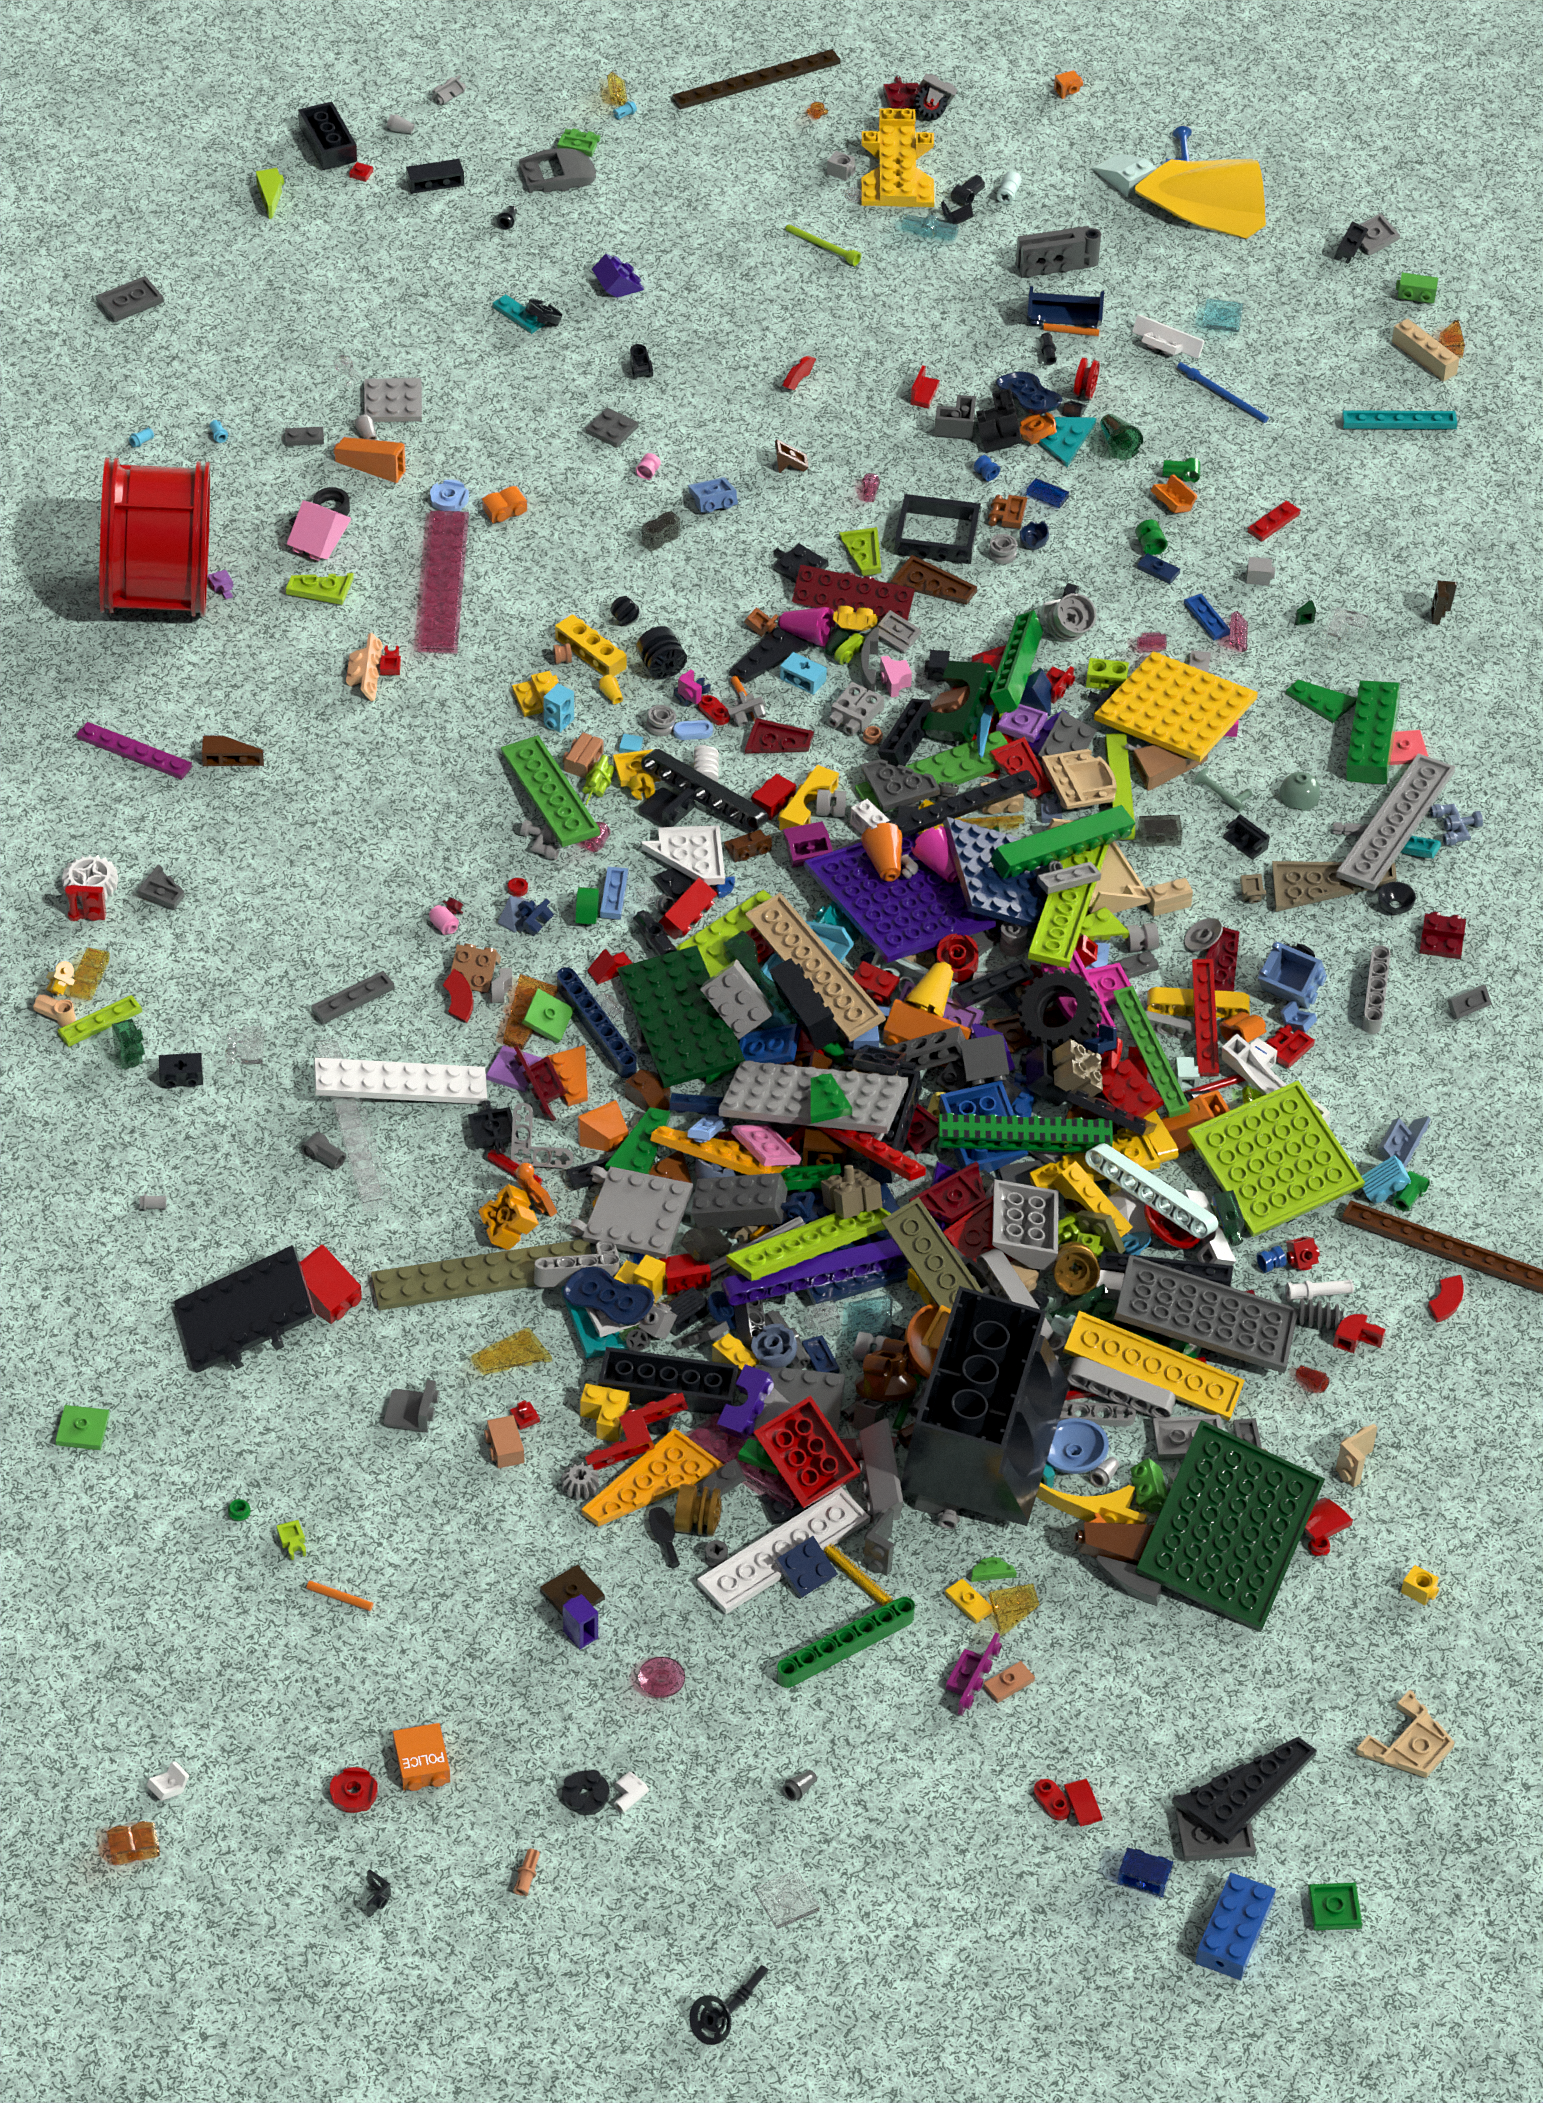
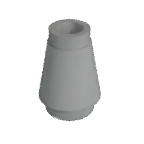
M391 114L387 122V128L392 132L412 134L415 124L397 114Z
M366 414L357 417L355 428L363 438L377 440L373 419Z
M1109 1457L1098 1467L1091 1470L1089 1475L1091 1483L1099 1488L1107 1486L1119 1467L1118 1460L1114 1457Z

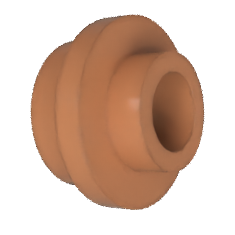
M869 726L863 732V740L868 744H878L883 739L880 728L876 726Z

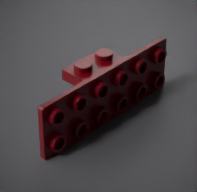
M800 565L792 602L814 608L828 607L834 612L838 610V606L852 607L854 609L853 612L856 613L858 608H868L873 610V614H876L879 622L891 610L908 621L915 589L877 581L869 576L858 577L850 572L839 573Z

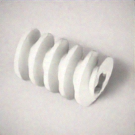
M706 745L696 746L694 749L693 769L718 782V750Z

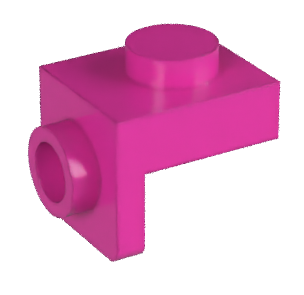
M690 669L678 679V694L694 704H698L701 701L702 686L694 682V671Z

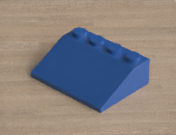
M1002 1081L940 1094L938 1105L940 1114H975L980 1116L994 1114L1007 1117L1014 1115ZM953 1148L960 1170L977 1161L980 1176L1028 1155V1151Z

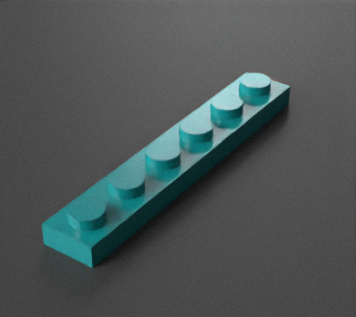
M1342 411L1344 429H1457L1458 424L1456 411Z

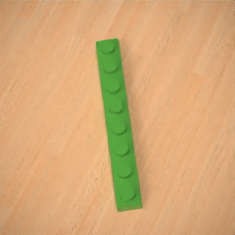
M1133 985L1113 991L1114 1000L1159 1096L1163 1099L1169 1118L1189 1113L1190 1106Z

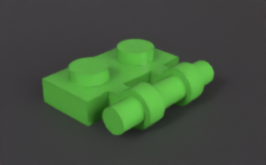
M575 128L572 130L565 129L557 144V149H575L592 157L596 150L597 142H600L601 135H596L591 131H588V133L581 132Z

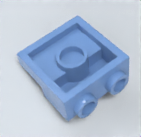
M725 477L688 485L689 493L694 497L695 506L700 512L710 513L715 509H728L738 504L736 489Z

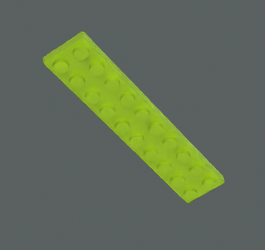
M1109 844L1100 845L1094 850L1083 851L1079 855L1068 856L1060 861L1064 869L1091 862L1101 872ZM1097 881L1048 894L1029 950L1028 959L1069 969Z

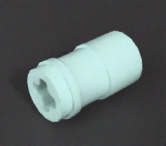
M1010 171L1004 175L1001 187L997 192V198L1001 203L1010 204L1014 200L1015 193L1021 184V177L1018 173Z

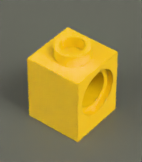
M1414 1565L1403 1580L1401 1593L1426 1605L1429 1599L1434 1600L1439 1592L1437 1587L1439 1577Z

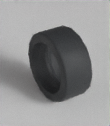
M323 488L316 492L313 497V503L318 505L330 500L341 502V506L328 509L346 516L350 513V498L340 488Z

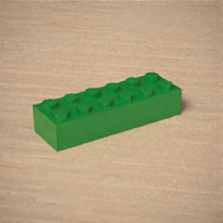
M1360 680L1346 764L1347 781L1387 784L1400 703L1399 682Z

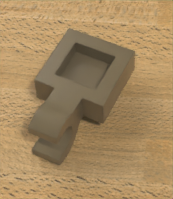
M759 1225L741 1226L731 1233L729 1238L731 1240L739 1238V1243L736 1245L738 1248L741 1244L748 1242V1234H753L759 1228Z

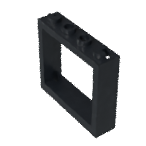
M904 494L895 538L894 554L971 564L980 520L981 503ZM907 513L972 521L967 546L902 538Z

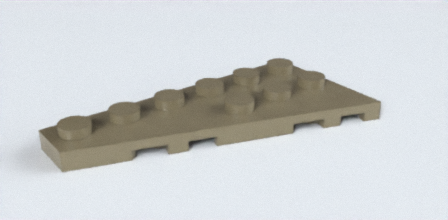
M1272 861L1275 912L1370 889L1337 878V870L1343 862ZM1395 863L1391 865L1376 888L1382 887L1389 882H1396Z

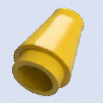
M612 675L602 677L599 680V689L614 705L621 703L623 697L617 678Z

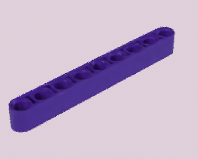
M888 1239L815 1256L794 1266L781 1269L776 1273L763 1276L758 1280L751 1281L743 1274L733 1275L724 1279L721 1287L728 1303L735 1306L901 1267L908 1264V1261L893 1239Z

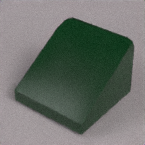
M1312 600L1297 609L1295 625L1314 623L1316 607Z

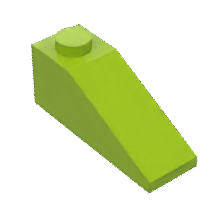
M277 168L256 171V185L269 219H272L282 194V185H284L283 175L279 174Z

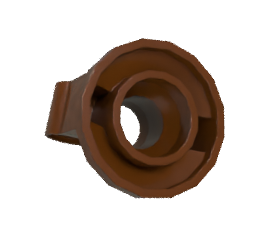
M886 1338L881 1350L867 1354L863 1362L864 1373L858 1376L854 1383L856 1393L867 1399L885 1402L899 1401L915 1395L917 1382L914 1377L908 1374L909 1343Z

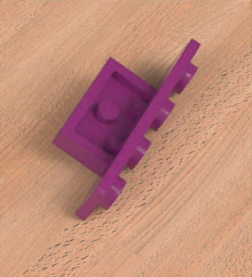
M995 1632L984 1655L964 1648L946 1683L947 1690L962 1695L959 1701L958 1715L963 1716L966 1709L970 1710L974 1702L973 1695L975 1691H980L984 1681V1674H989L992 1668L993 1661L991 1660L1000 1653L1002 1643H999L1000 1634Z

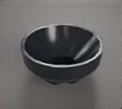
M1389 882L1379 889L1378 902L1387 912L1403 914L1410 911L1415 904V891L1405 883ZM1393 901H1397L1402 906L1399 908H1394L1390 905V903Z

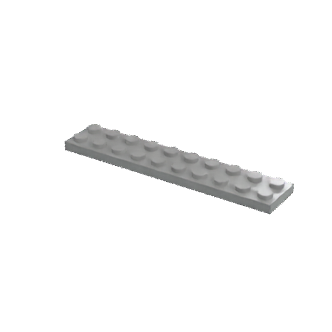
M1418 753L1337 870L1336 877L1374 891L1453 776L1455 766Z

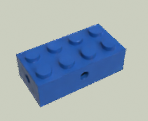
M1230 1872L1198 1947L1195 1964L1241 1981L1274 1903L1276 1889Z

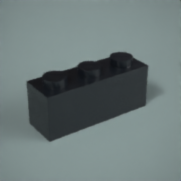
M460 159L407 166L406 180L411 194L464 186V171Z

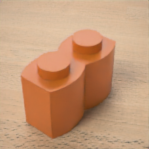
M511 486L500 492L491 493L483 497L482 509L492 523L503 522L509 517L525 513L527 511V500L517 486Z
M1239 1012L1219 1023L1221 1034L1227 1041L1238 1034L1246 1042H1250L1266 1033V1024L1263 1018L1254 1014L1249 1015L1245 1012Z

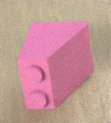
M303 500L287 545L292 546V550L303 554L304 551L310 553L309 557L318 561L321 558L328 559L347 528L351 517Z

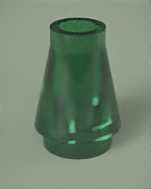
M840 627L833 629L823 648V652L832 657L839 646L848 640L849 634Z

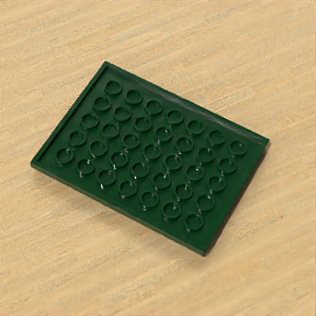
M1201 1420L1134 1572L1261 1632L1325 1478Z

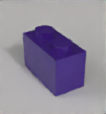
M582 1594L576 1598L569 1599L563 1605V1632L579 1650L598 1639V1611Z

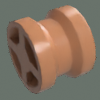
M569 643L564 644V646L553 645L555 664H560L564 661L572 663Z

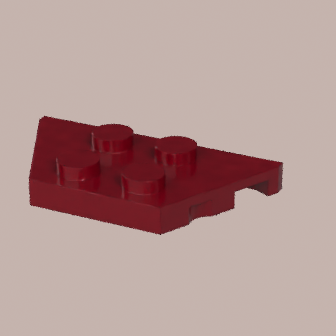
M977 1161L910 1198L909 1203L919 1197L931 1216L950 1224L954 1223L986 1201L982 1177H980L979 1164Z

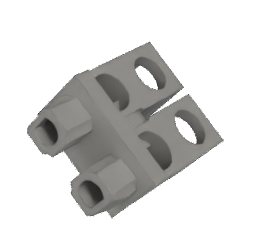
M851 682L837 701L832 704L831 714L828 717L829 726L837 728L840 724H843L845 733L853 736L857 731L862 733L871 723L872 719L877 714L880 715L884 710V697L871 690L867 692L866 688ZM854 690H857L860 693L856 695L854 694ZM871 698L876 699V702H871Z

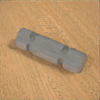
M1334 822L1333 834L1341 835V833H1344V835L1361 836L1369 824L1361 826L1362 824L1345 823V825H1342V822Z

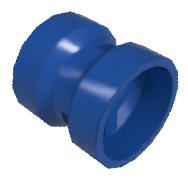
M982 455L974 463V470L978 474H982V477L989 482L999 475L1000 466L994 462L992 463L988 456Z
M1275 1246L1268 1252L1264 1250L1257 1253V1263L1263 1273H1267L1275 1267L1281 1268L1286 1266V1256L1280 1246Z

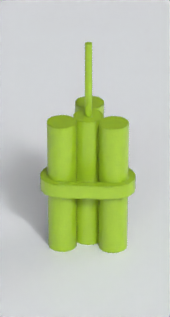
M602 755L599 762L594 763L591 771L585 778L586 782L582 791L585 794H589L585 805H587L592 793L596 792L598 797H603L606 788L611 785V777L615 767L608 764L609 758L606 755Z

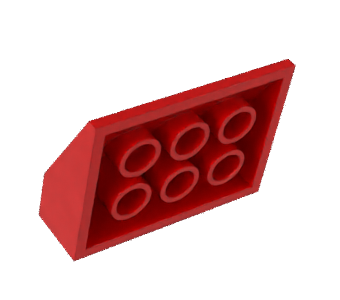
M811 1395L753 1432L803 1509L857 1478L861 1472Z

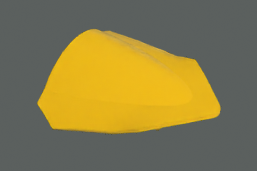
M1171 159L1135 186V192L1138 195L1171 212L1173 216H1178L1199 227L1248 239L1266 226L1263 179L1257 160L1182 161Z

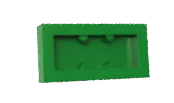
M748 1439L738 1453V1460L779 1475V1471L760 1442Z

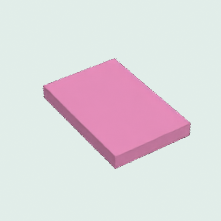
M769 1124L733 1126L731 1133L763 1166L800 1164V1155Z

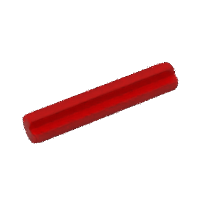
M492 1149L487 1155L488 1160L516 1177L514 1171L518 1168L519 1164L501 1153L500 1155L497 1154L496 1150ZM534 1174V1179L542 1185V1179Z

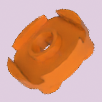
M1045 413L1042 416L1040 414H1032L1021 421V437L1023 440L1029 441L1030 444H1036L1040 439L1053 435L1057 431L1055 419L1050 413Z

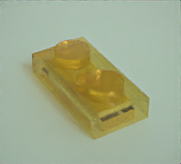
M611 72L607 75L610 99L613 103L623 106L628 101L625 81Z

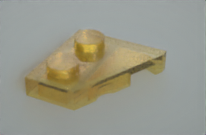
M1033 1583L992 1591L988 1594L1001 1636L1006 1635L1040 1605Z

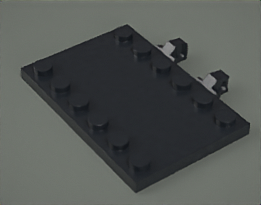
M293 1245L174 1301L192 1368L196 1373L225 1360H230L237 1370L244 1366L241 1362L242 1352L270 1339L272 1340L271 1345L277 1351L284 1347L281 1335L317 1317L297 1250Z

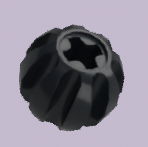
M621 596L614 600L610 609L611 614L625 626L634 623L640 614L639 607L627 596Z

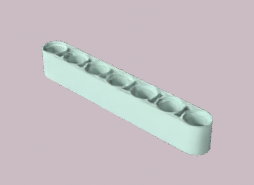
M1101 1143L1087 1151L1085 1159L1091 1168L1195 1237L1204 1238L1218 1228V1220L1212 1213L1109 1145Z

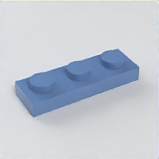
M607 868L600 918L621 919L628 868Z

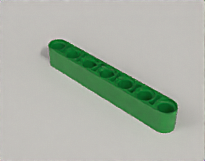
M900 1597L782 1659L777 1665L778 1684L784 1688H791L909 1626L914 1621V1601L909 1597Z

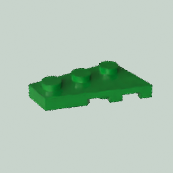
M831 1073L811 1078V1124L852 1115V1106Z

